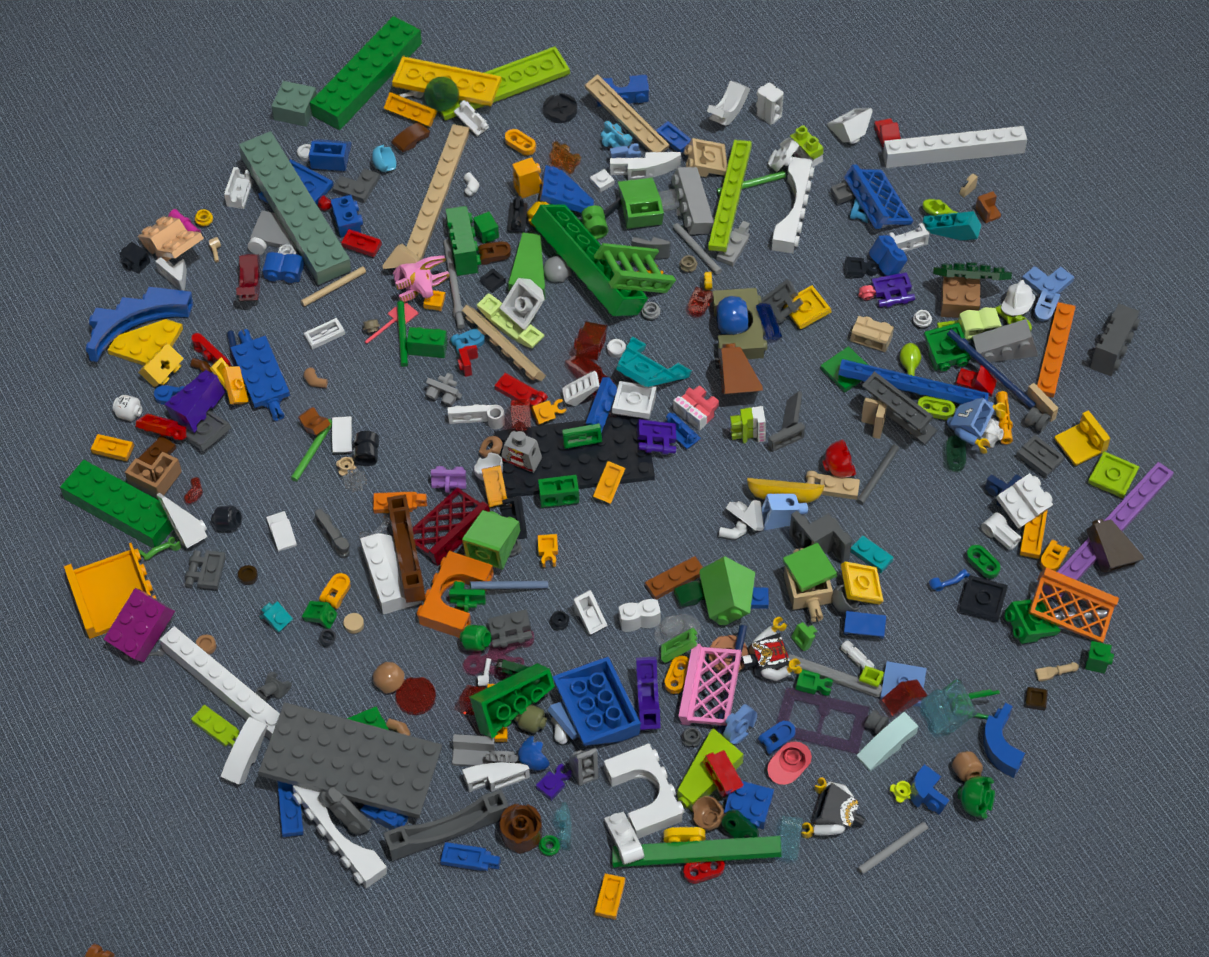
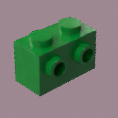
M422 327L409 328L407 338L408 355L445 358L448 345L446 330L425 329Z

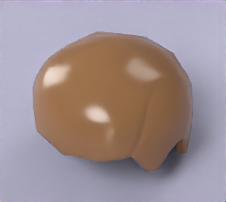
M384 662L374 671L372 681L378 689L388 694L396 691L402 685L405 674L397 664Z
M703 796L698 798L692 806L694 812L693 820L698 827L704 830H712L719 827L724 816V810L715 798Z

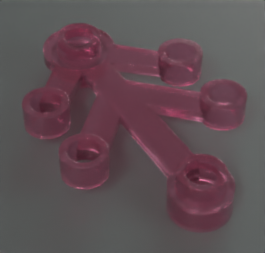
M527 630L531 631L533 636L529 641L511 643L503 648H494L493 643H491L489 652L481 656L482 651H474L473 655L465 659L463 663L464 670L473 675L481 671L484 672L486 658L495 662L498 659L514 663L521 662V665H524L523 658H514L505 654L521 646H531L535 641L533 631ZM490 665L489 673L494 674L497 679L502 680L507 676L506 673L501 675L497 673L502 668Z

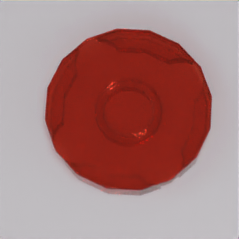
M424 677L407 678L396 691L397 705L403 712L409 715L426 713L431 710L436 701L434 685Z

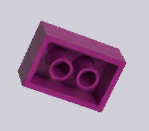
M135 588L104 637V640L133 659L145 662L175 611L146 592Z

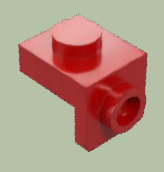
M477 345L465 346L459 349L460 359L457 360L460 371L463 370L465 377L472 375L470 360L478 358Z

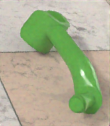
M170 537L168 542L152 548L147 554L142 550H139V553L144 557V560H149L156 553L169 547L172 551H178L181 548V542L175 543V538Z

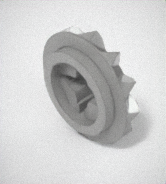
M490 751V754L486 753V759L488 761L516 762L518 761V755H514V752Z

